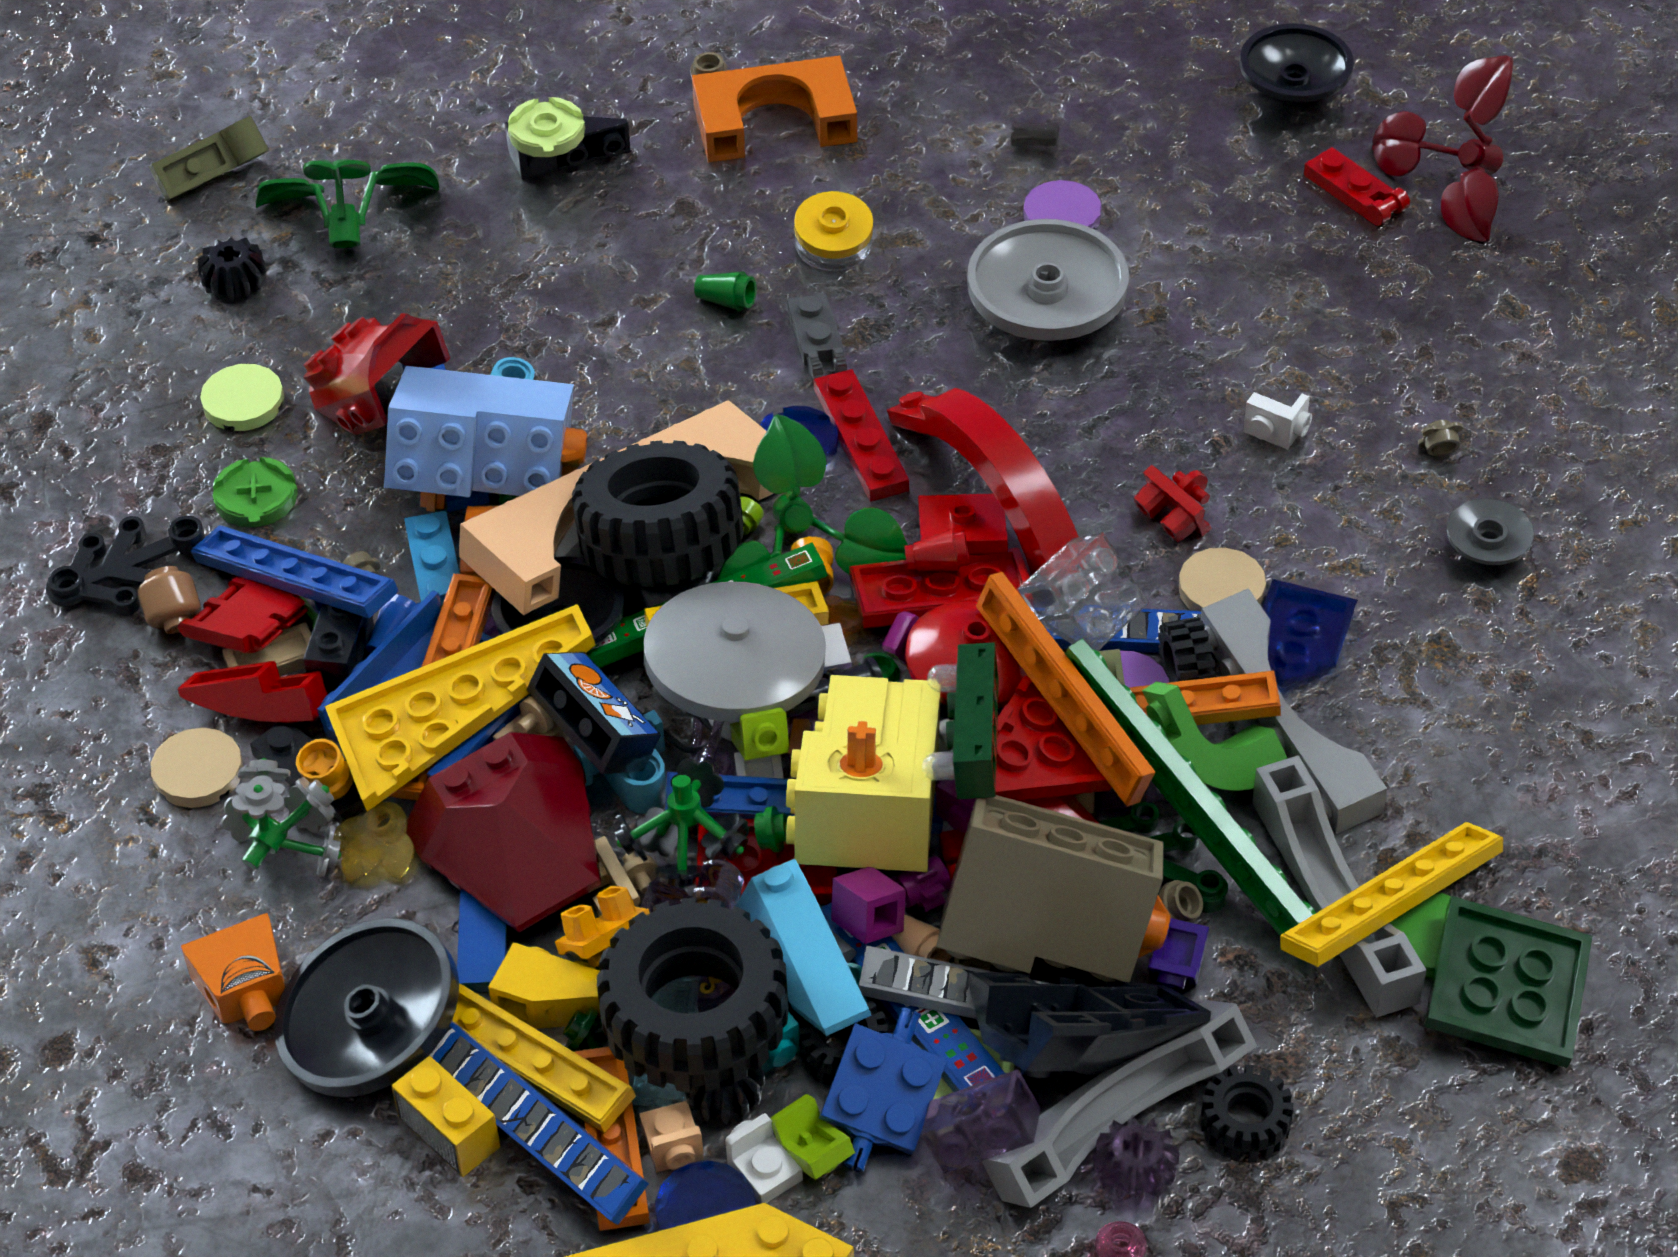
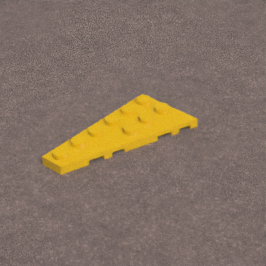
M578 604L325 706L366 811L371 810L529 694L526 689L543 653H586L596 646L593 635Z

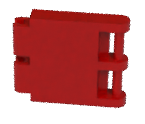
M235 577L228 583L229 588L219 597H211L204 602V609L192 619L185 618L178 624V630L184 637L249 654L263 650L283 633L281 629L289 628L308 610L301 608L306 602L299 595L246 578Z

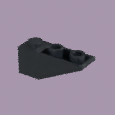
M583 116L585 122L583 140L576 148L569 152L553 157H533L521 153L512 145L508 135V122H505L508 152L521 180L629 153L631 149L627 119Z

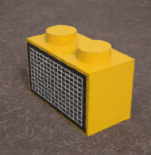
M430 1055L391 1085L399 1119L461 1177L467 1175L500 1148L495 1114Z

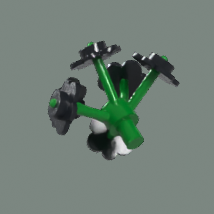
M691 758L681 760L677 766L678 774L674 775L670 781L673 792L667 798L668 809L664 811L659 807L650 808L645 818H640L637 821L634 830L630 829L620 813L616 815L621 826L614 831L618 839L616 843L628 855L636 851L643 862H645L648 858L644 851L649 853L658 851L661 856L670 857L674 850L677 849V864H668L665 867L655 868V873L659 874L660 878L668 879V884L680 888L693 886L696 884V877L710 876L708 869L700 865H687L688 827L699 823L709 831V833L703 836L701 844L706 848V857L711 861L723 862L726 858L733 861L743 853L748 843V838L746 837L749 834L750 827L748 822L742 819L738 813H732L727 818L721 815L713 819L702 808L710 807L714 802V796L720 794L725 785L723 778L719 774L713 773L714 766L709 761H701L698 764Z

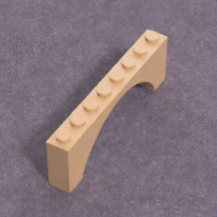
M729 400L634 443L642 446L650 444V441L662 440L663 443H673L674 440L685 441L687 445L692 446L695 443L704 445L710 451L715 450L720 453L734 467L740 493L752 495L758 501L773 494L758 482L753 470L754 454L767 431ZM589 465L576 469L563 477L460 524L459 557L523 615L559 598L561 565L554 557L561 541L575 522L572 492L579 477L583 472L587 471Z

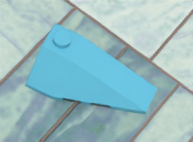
M794 858L781 865L774 866L768 871L752 877L736 906L750 913L751 922L755 919L760 920L770 930V937L778 941L783 951V962L786 963L787 994L792 1009L826 1036L872 1016L796 859Z

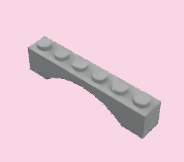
M1249 588L1201 609V621L1205 624L1204 630H1207L1209 634L1208 642L1209 644L1211 643L1212 653L1219 661L1222 676L1271 671L1268 661L1271 620ZM1278 689L1281 716L1257 719L1262 727L1275 730L1287 758L1299 755L1319 789L1326 815L1335 835L1383 814L1387 787L1365 755L1343 747L1316 732L1298 717L1284 700Z
M1299 755L1256 768L1252 804L1316 913L1357 889L1359 885L1345 862L1334 837L1319 789ZM1390 923L1339 954L1376 1018L1420 1003L1426 968L1405 933L1393 927Z
M1204 1000L1199 1005L1211 1011L1209 1022L1100 1073L980 1157L1001 1200L1029 1208L1033 1207L1068 1182L1085 1157L1103 1139L1126 1121L1165 1097L1200 1080L1222 1072L1256 1048L1257 1044L1237 1004Z

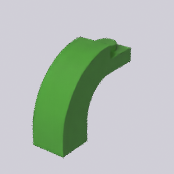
M1156 681L1142 690L1149 704L1146 706V712L1150 720H1155L1161 725L1170 744L1180 755L1185 756L1191 761L1196 770V775L1207 786L1234 791L1253 789L1256 768L1288 759L1274 729L1251 724L1231 738L1212 744L1199 731L1177 685Z

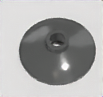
M1491 498L1474 499L1462 503L1452 511L1446 527L1448 540L1458 553L1469 560L1487 565H1503L1519 560L1530 550L1534 539L1533 525L1522 510L1508 502Z

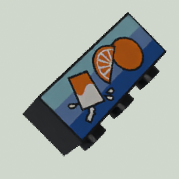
M585 652L543 653L526 689L528 693L602 774L644 771L661 737L657 729Z

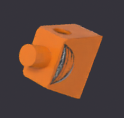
M268 913L181 945L190 978L222 1023L230 1024L245 1018L249 1029L260 1031L270 1027L275 1022L276 1014L272 1007L278 1005L285 989V983Z

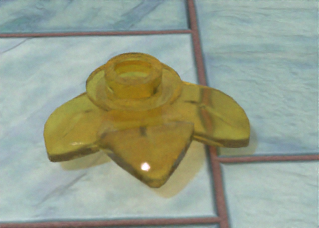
M380 802L366 812L364 816L349 818L336 828L333 840L340 841L341 843L340 851L343 852L342 870L350 884L366 877L380 865L388 874L398 880H402L408 873L415 855V848L412 840L405 833L407 830V815L398 804ZM390 818L387 825L377 827L382 820Z

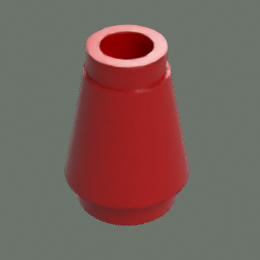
M950 529L913 544L905 545V555L909 571H960V567L970 565L965 531L954 533V530Z

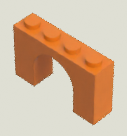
M840 55L692 75L693 104L708 163L745 158L742 118L751 110L768 104H787L805 111L814 123L820 147L858 142L857 110Z

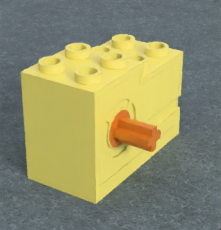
M830 676L828 693H820L818 721L815 722V730L804 731L801 749L792 750L791 777L796 779H788L786 807L791 808V814H795V816H788L786 844L795 845V859L798 864L853 868L874 867L875 869L917 872L928 871L939 755L941 681L904 679V682H888V678Z

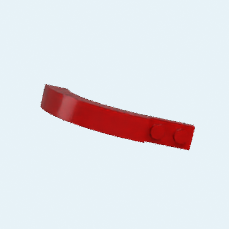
M953 388L935 397L925 395L921 391L912 392L902 396L899 399L900 404L887 409L891 425L928 434L943 440L956 449L976 469L1007 515L1023 549L1032 577L1054 584L1089 566L1075 526L1052 481L1018 433L988 404L967 391Z

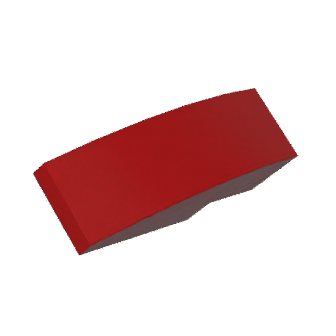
M275 661L196 672L177 689L181 698L219 713L255 721L284 723L314 721L319 716L317 708L327 696L320 671L280 677Z

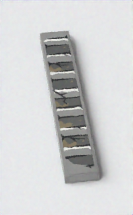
M867 946L859 989L862 995L866 997L977 1019L968 983L969 972L993 971ZM1033 980V981H1035V982L1038 983V984H1052V983H1047V982H1042V981Z

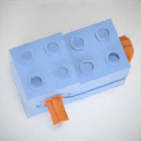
M406 366L388 407L384 488L421 492L420 507H425L427 511L435 512L436 509H445L446 495L470 497L472 491L521 496L573 472L584 464L587 449V433L584 429L570 428L574 384Z

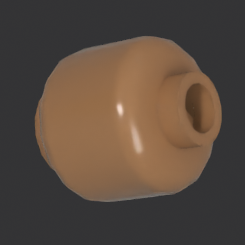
M177 566L161 567L145 575V581L138 589V597L146 622L153 628L165 629L167 634L179 633L178 624L185 618L192 619L201 610V603L193 578L189 573L179 571Z

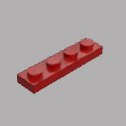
M853 369L815 378L814 391L869 501L908 492L909 478Z

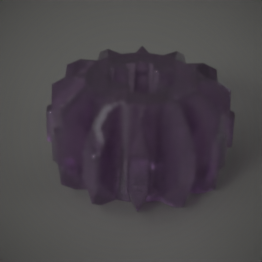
M1132 1115L1128 1120V1126L1113 1120L1109 1126V1133H1100L1096 1141L1097 1152L1093 1157V1168L1095 1172L1100 1173L1102 1189L1116 1187L1115 1195L1118 1201L1128 1193L1134 1194L1139 1205L1144 1200L1145 1193H1149L1159 1199L1161 1194L1164 1193V1186H1172L1173 1182H1175L1177 1175L1176 1165L1179 1164L1180 1153L1178 1146L1172 1145L1173 1137L1170 1130L1157 1131V1124L1154 1118L1146 1125L1138 1124L1137 1119Z

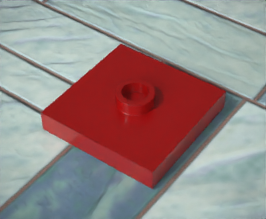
M993 493L918 495L920 540L953 529L954 533L965 531L969 554L1008 553L1005 512Z

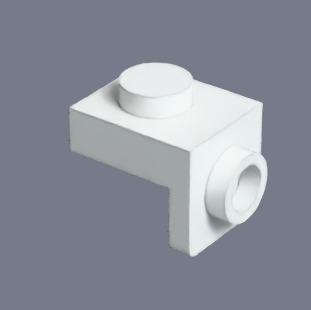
M1254 392L1246 402L1243 432L1288 450L1298 436H1305L1312 421V414L1308 413L1310 396L1301 394L1294 405L1290 407Z

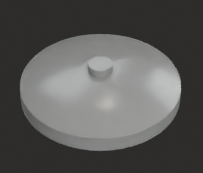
M1035 219L1008 225L985 238L977 246L970 258L967 286L970 299L976 310L984 319L997 328L1028 339L1065 340L1098 330L1119 313L1128 293L1129 271L1126 259L1120 249L1100 232L1071 221Z
M718 582L701 585L682 592L666 602L654 614L647 626L644 637V665L646 673L655 689L670 703L690 714L722 722H739V717L748 713L779 707L783 708L786 712L794 708L814 691L820 682L825 667V636L819 621L813 613L792 596L780 590L755 583Z

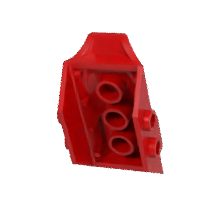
M401 313L391 324L382 325L375 317L366 320L362 316L352 325L348 322L331 337L335 344L324 352L322 349L319 350L303 365L307 370L303 378L310 385L309 394L314 409L339 424L346 431L358 435L387 424L388 420L375 390V384L397 362L405 366L433 368L448 362L451 357L437 321L416 318L409 314Z

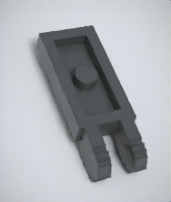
M821 293L787 299V311L803 363L808 366L812 381L814 382L815 378L822 377L823 375L821 362L832 361L834 372L836 373L847 370L843 344L827 294Z

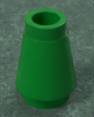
M744 271L698 275L694 285V293L698 299H704L736 311H741L743 308H751L753 306L757 285L755 278L747 276Z

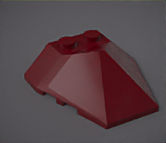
M516 732L505 734L429 777L403 827L424 865L431 870L436 869L449 879L452 885L459 890L464 889L478 900L481 906L518 932L602 885L596 842L590 821V816H592L591 808L586 794L585 783L587 781L585 770L564 737Z

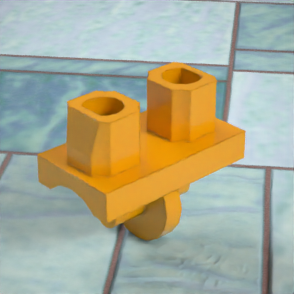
M610 886L598 893L597 899L602 915L596 919L592 907L588 905L573 906L561 913L565 936L555 941L558 954L565 955L572 951L581 959H587L588 963L594 968L598 967L603 951L608 947L611 948L610 939L622 927L628 930L629 920L642 911L646 915L650 914L649 909L634 906L627 887Z

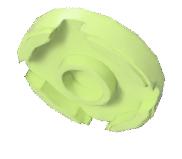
M548 97L549 102L539 103L538 98L521 104L510 114L508 120V135L512 145L521 153L533 157H553L569 152L576 148L584 138L585 122L580 108L572 102L558 97Z
M237 364L223 368L206 381L200 396L206 418L216 427L224 429V425L232 426L234 431H247L259 428L270 422L279 413V406L281 403L283 404L285 398L279 377L269 368L257 364Z

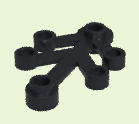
M129 516L119 522V532L107 554L102 535L98 533L83 535L78 541L79 549L70 566L59 567L49 575L45 588L48 599L58 606H72L82 600L113 605L115 612L121 616L134 614L140 608L138 594L134 588L126 586L114 589L98 584L112 580L140 586L145 581V575L152 570L138 567L176 551L184 555H191L193 547L205 538L201 521L194 516L178 517L170 523L168 537L130 553L128 552L132 545L142 542L146 537L144 523L139 517ZM105 556L101 565L88 570L92 561H98Z

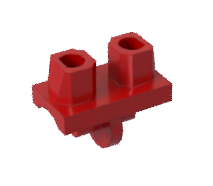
M1150 465L1143 472L1147 484L1133 498L1138 510L1150 519L1167 506L1171 512L1160 523L1163 530L1173 540L1179 543L1194 530L1203 537L1212 529L1211 525L1203 519L1205 510L1201 505L1209 501L1210 495L1204 491L1208 479L1201 471L1194 470L1187 475L1177 471L1172 477L1173 481L1153 465Z

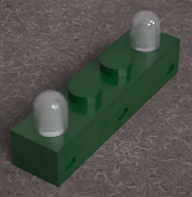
M995 642L959 644L957 663L935 665L929 670L927 675L928 685L934 691L948 692L949 720L954 721L946 722V741L948 750L953 751L928 754L922 762V771L928 779L933 781L955 780L957 799L996 797L999 674Z

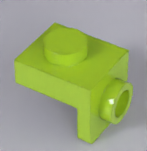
M779 707L743 714L739 717V722L730 723L731 740L745 761L788 753L787 717L783 708Z
M805 1094L773 1115L770 1119L772 1120V1129L776 1140L796 1161L802 1171L816 1180L822 1175L833 1171L838 1164L855 1154L849 1136L826 1121L818 1119L820 1111L815 1098Z

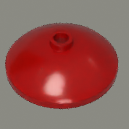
M978 601L950 602L937 606L922 615L911 628L905 648L906 665L912 679L941 681L940 703L948 706V692H956L958 645L995 642L999 674L998 709L1008 704L1023 677L1028 675L977 609L976 604Z

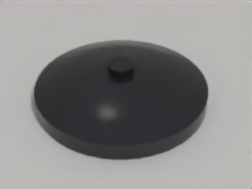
M382 918L370 920L335 934L319 945L299 965L280 997L274 1022V1037L282 1061L299 1081L308 1088L330 1096H359L375 1092L395 1083L426 1059L434 1051L448 1030L454 1017L459 997V976L456 964L447 948L437 936L426 927L406 919Z

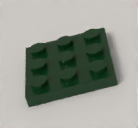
M1451 896L1446 908L1423 1027L1568 1068L1573 1059L1593 936Z

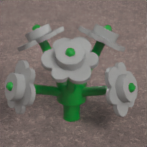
M266 758L252 760L249 767L239 768L238 777L250 779L251 781L239 784L236 787L237 796H231L225 801L223 808L226 815L221 819V826L223 829L230 831L234 840L244 842L250 839L253 842L242 858V861L247 866L258 870L267 854H276L281 847L319 856L317 877L322 878L326 873L327 867L335 868L337 859H340L342 855L340 852V841L333 840L335 826H329L322 846L286 839L288 831L293 826L298 828L306 827L311 833H317L322 826H325L334 817L335 810L330 805L334 801V797L330 793L329 787L323 785L318 780L310 783L306 778L302 777L295 782L296 785L290 788L289 795L283 798L282 796L285 794L284 785L280 783L273 784V780H285L286 777L290 776V770L278 768V762L267 760ZM284 806L290 810L289 816L281 823L270 818L271 814L280 812Z

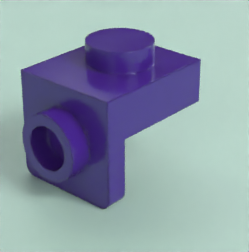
M1170 918L1164 944L1160 949L1153 952V956L1149 959L1148 964L1149 974L1157 976V984L1179 990H1184L1185 983L1197 986L1210 931L1208 926Z

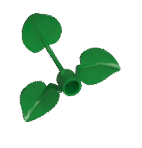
M342 159L334 162L315 160L304 164L303 173L312 180H335L337 204L331 206V212H329L323 197L324 186L316 183L309 184L308 180L301 178L272 179L262 182L258 187L256 208L283 199L316 196L324 218V228H328L329 246L338 249L355 248L361 245L360 226L366 225L365 216L375 184L387 186L419 185L439 191V179L431 167L422 163L404 162L387 164L381 167V171H373L371 173L370 164L360 160ZM370 174L358 213L355 211V205L344 203L342 179H357Z
M774 415L767 432L757 446L753 460V470L758 482L772 493L783 494L776 499L773 505V516L778 522L774 527L776 536L773 552L770 555L767 548L758 541L745 542L737 547L734 554L728 560L725 559L717 580L781 555L784 533L786 531L794 534L801 533L807 530L810 525L842 541L835 552V561L848 575L850 566L906 560L905 545L908 544L897 521L886 511L868 507L854 512L846 520L844 533L835 530L813 516L811 507L799 496L801 492L800 487L815 486L823 479L826 470L824 450L815 436L803 425L786 416Z

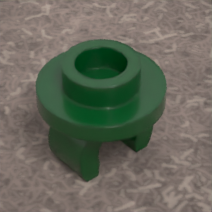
M590 1007L585 1014L579 1010L573 1014L562 1034L568 1038L566 1048L574 1052L578 1046L580 1050L603 1047L594 1040V1035H598L608 1041V1038L604 1036L601 1019L595 1020L598 1010Z

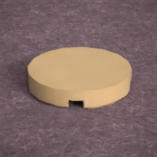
M1226 547L1208 548L1193 554L1184 562L1179 574L1180 598L1191 611H1201L1202 608L1248 588L1261 605L1266 590L1265 573L1258 562L1242 551Z
M204 727L188 729L169 737L157 748L151 761V776L157 791L163 794L166 800L173 805L188 808L209 806L220 801V795L225 794L228 790L231 793L238 786L241 779L238 777V770L243 767V759L240 748L234 739L222 731Z

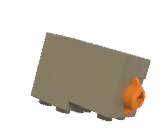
M998 795L992 798H976L943 906L936 947L945 949L949 955L959 959H970L973 957L991 962L994 967L1005 972L1023 971L1030 973L1035 957H1039L1056 968L1067 969L1074 967L1089 971L1094 977L1103 981L1115 982L1121 980L1130 983L1137 959L1160 949L1164 944L1171 916L1158 895L1163 880V842Z

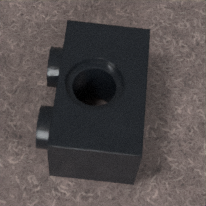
M322 603L303 661L306 673L321 672L328 695L330 692L335 691L351 675L352 670L359 662L364 661L368 657L369 653L365 647L371 638L374 620L373 616L366 618Z

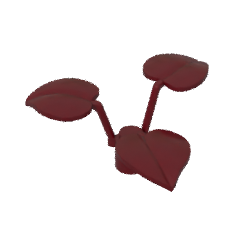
M1508 55L1475 60L1466 65L1457 77L1454 87L1455 103L1459 108L1466 110L1463 119L1479 140H1468L1459 149L1422 141L1426 132L1425 120L1419 115L1407 111L1394 113L1383 120L1376 129L1372 139V150L1378 166L1386 174L1395 177L1406 176L1417 167L1421 158L1420 148L1457 156L1461 165L1469 171L1461 173L1460 182L1451 183L1445 188L1441 199V213L1446 224L1454 232L1462 237L1480 242L1490 241L1491 225L1497 210L1499 197L1497 183L1490 175L1500 169L1503 163V152L1499 146L1491 144L1492 137L1485 135L1477 124L1486 125L1493 121L1505 104L1513 72V57Z

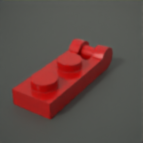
M1333 147L1305 163L1303 174L1305 177L1376 226H1380L1388 221L1392 213L1399 214L1410 206L1409 196L1403 189H1392Z

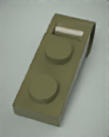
M248 116L220 132L152 163L148 167L163 196L168 201L269 151V148L252 116Z

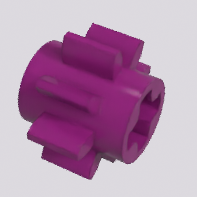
M937 856L929 858L927 872L901 871L892 877L894 882L906 889L905 907L909 908L915 905L918 911L923 909L925 912L945 903L941 893L949 889L951 883L946 867Z

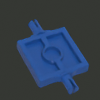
M901 1008L893 1034L879 1033L862 1025L854 1024L818 1118L843 1128L854 1138L852 1145L855 1154L847 1158L844 1165L851 1169L860 1151V1156L854 1169L857 1172L865 1171L864 1168L873 1145L890 1146L910 1155L914 1153L948 1060L921 1049L911 1041L921 1014L914 1011L911 1014L907 1028H905L911 1011L909 1008Z

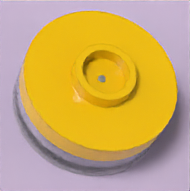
M829 191L809 197L798 207L794 218V245L798 255L806 263L821 270L841 271L857 266L869 255L873 239V216L869 207L861 199L848 193Z

